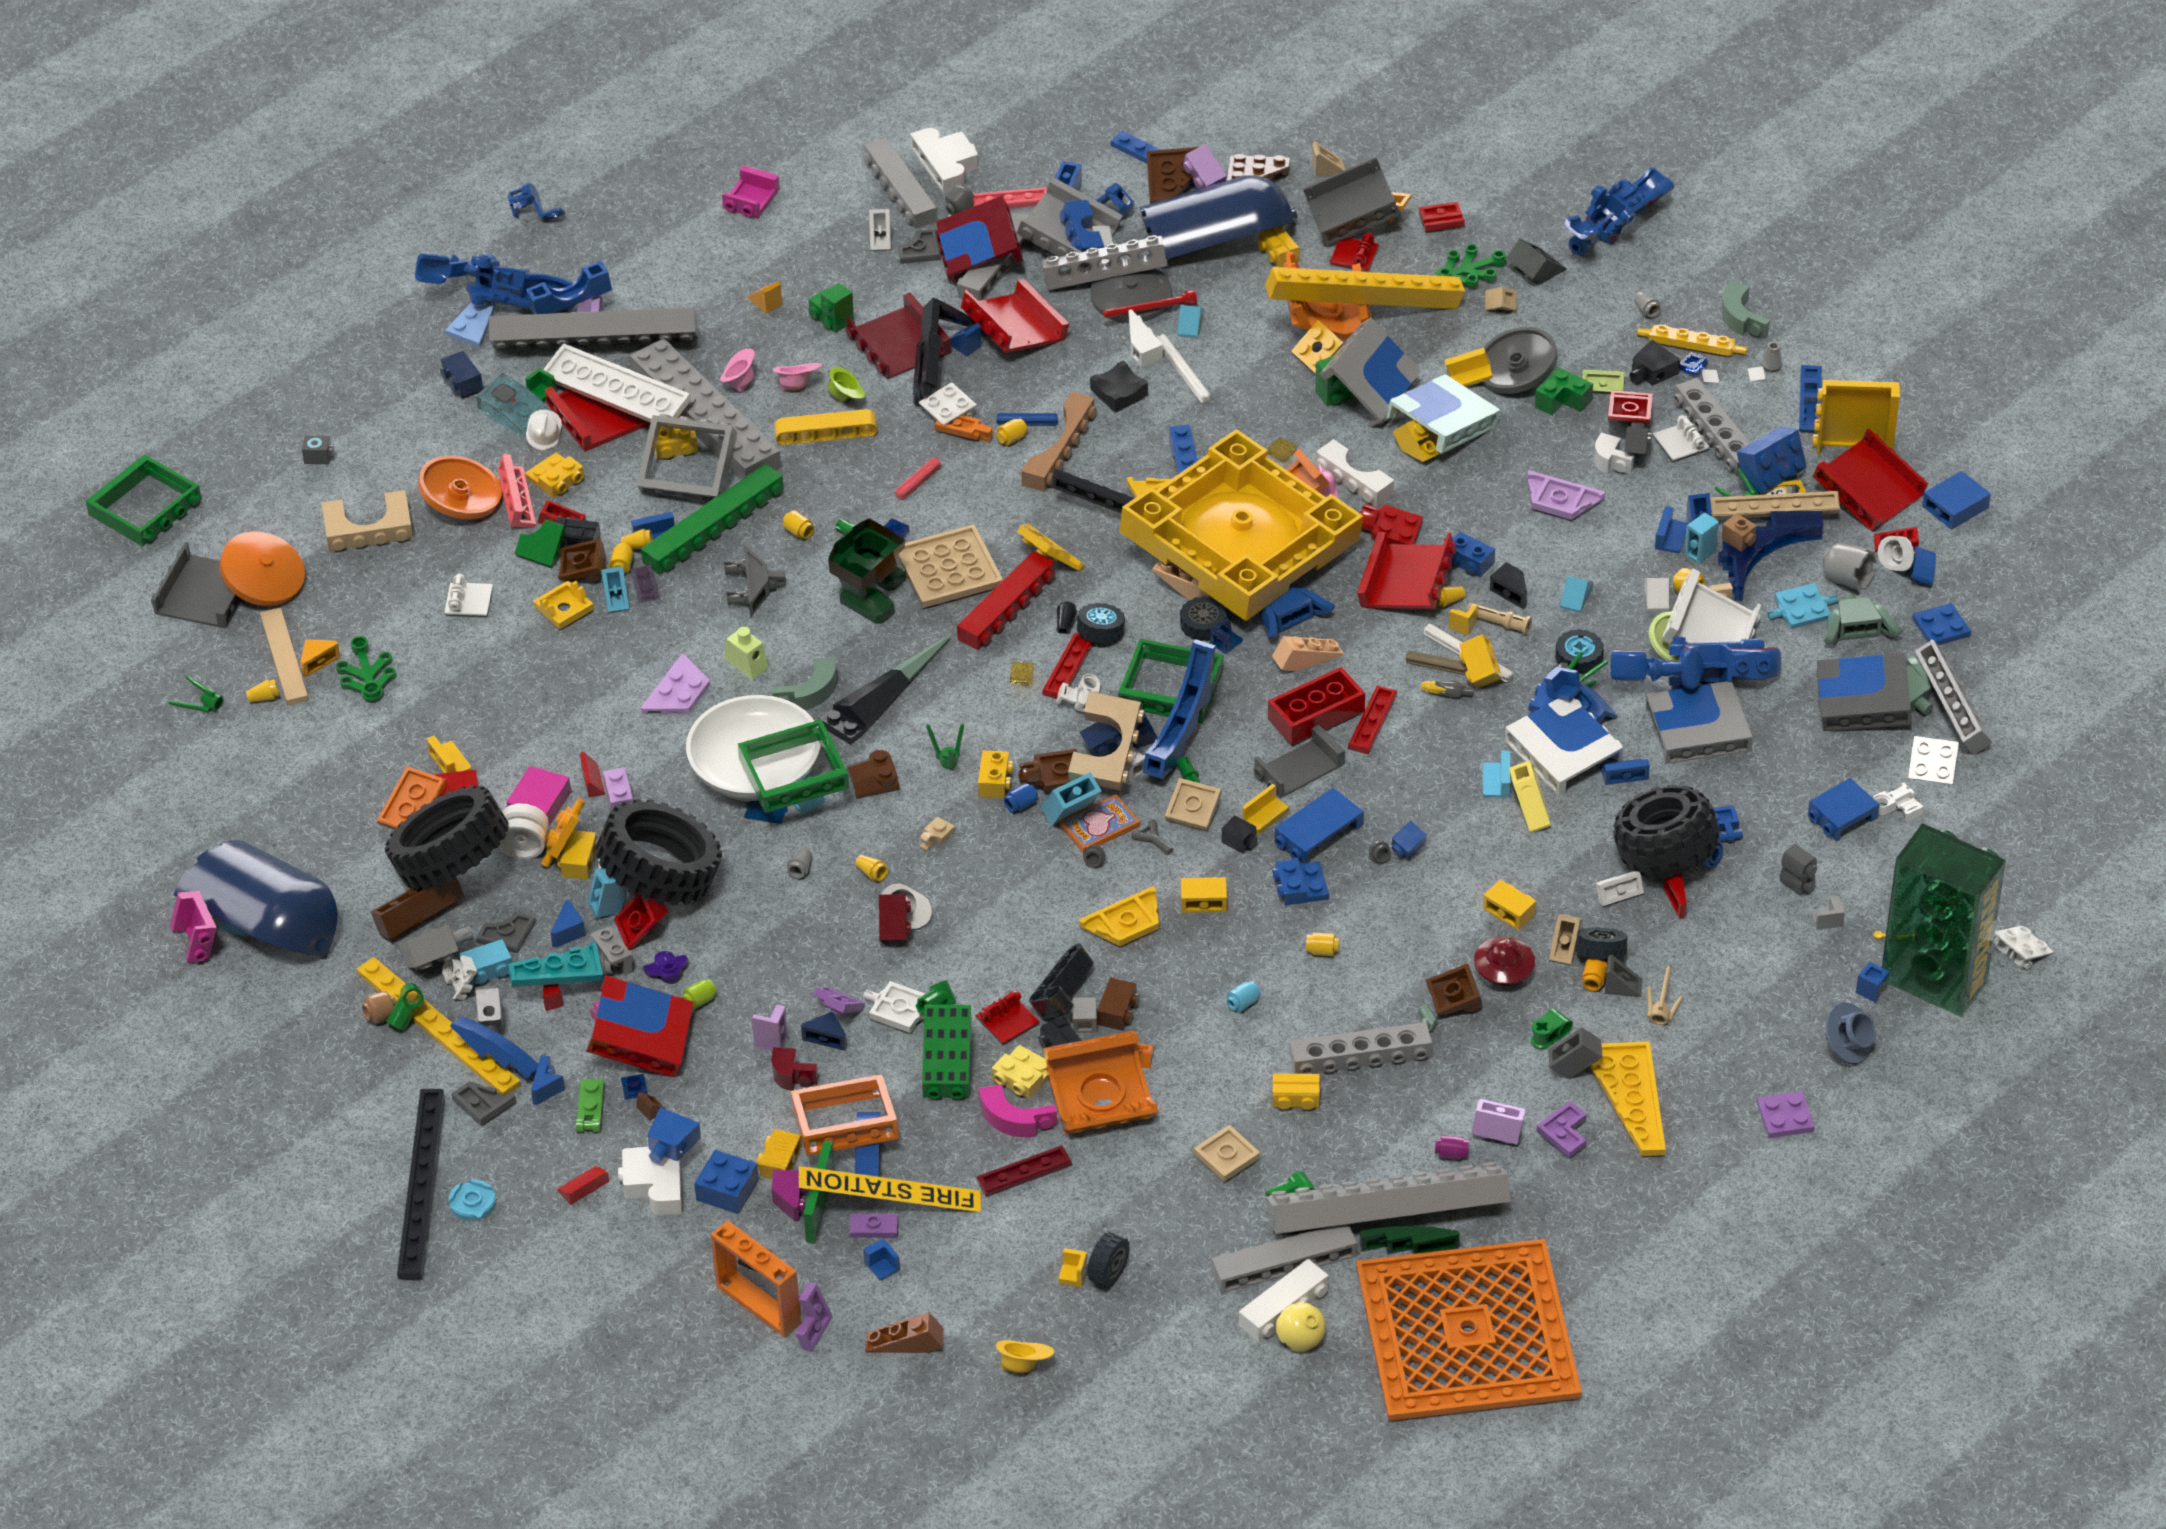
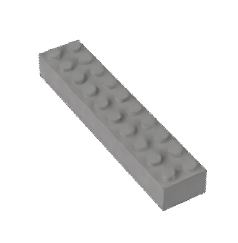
M694 307L488 316L489 341L499 350L509 349L510 345H516L517 348L524 349L529 348V345L536 344L538 348L550 347V344L555 343L558 344V347H561L563 343L569 346L570 343H578L579 346H589L591 342H599V345H610L611 341H619V344H631V340H640V343H651L652 339L661 340L664 338L667 342H672V338H681V341H693V337H697V316Z
M664 338L630 355L632 371L691 395L692 400L679 417H689L694 421L706 419L717 424L720 422L732 424L737 432L729 469L740 480L765 463L774 470L781 468L780 451ZM695 431L696 437L719 458L724 435Z
M1496 1162L1483 1163L1482 1167L1473 1168L1472 1165H1464L1455 1171H1450L1448 1168L1437 1169L1436 1173L1433 1174L1415 1172L1412 1173L1411 1177L1404 1178L1403 1175L1389 1176V1180L1382 1181L1379 1178H1370L1365 1180L1366 1183L1356 1184V1181L1343 1182L1342 1186L1338 1187L1326 1184L1319 1186V1189L1316 1190L1298 1188L1294 1193L1287 1194L1286 1191L1272 1192V1196H1266L1269 1225L1276 1234L1511 1202L1508 1173L1500 1165H1496Z

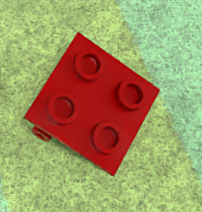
M1370 232L1364 234L1362 240L1346 238L1337 243L1329 263L1351 268L1352 265L1360 263L1363 270L1369 271L1379 243H1374V236Z
M1010 991L1008 995L1004 996L1005 998L1000 997L998 1001L995 1000L989 1006L982 1007V1011L975 1015L1002 1044L1040 1023L1019 1001L1022 998L1019 991Z

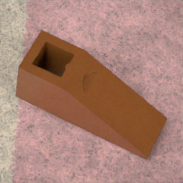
M930 1312L866 1332L865 1352L926 1353L943 1347L944 1328Z

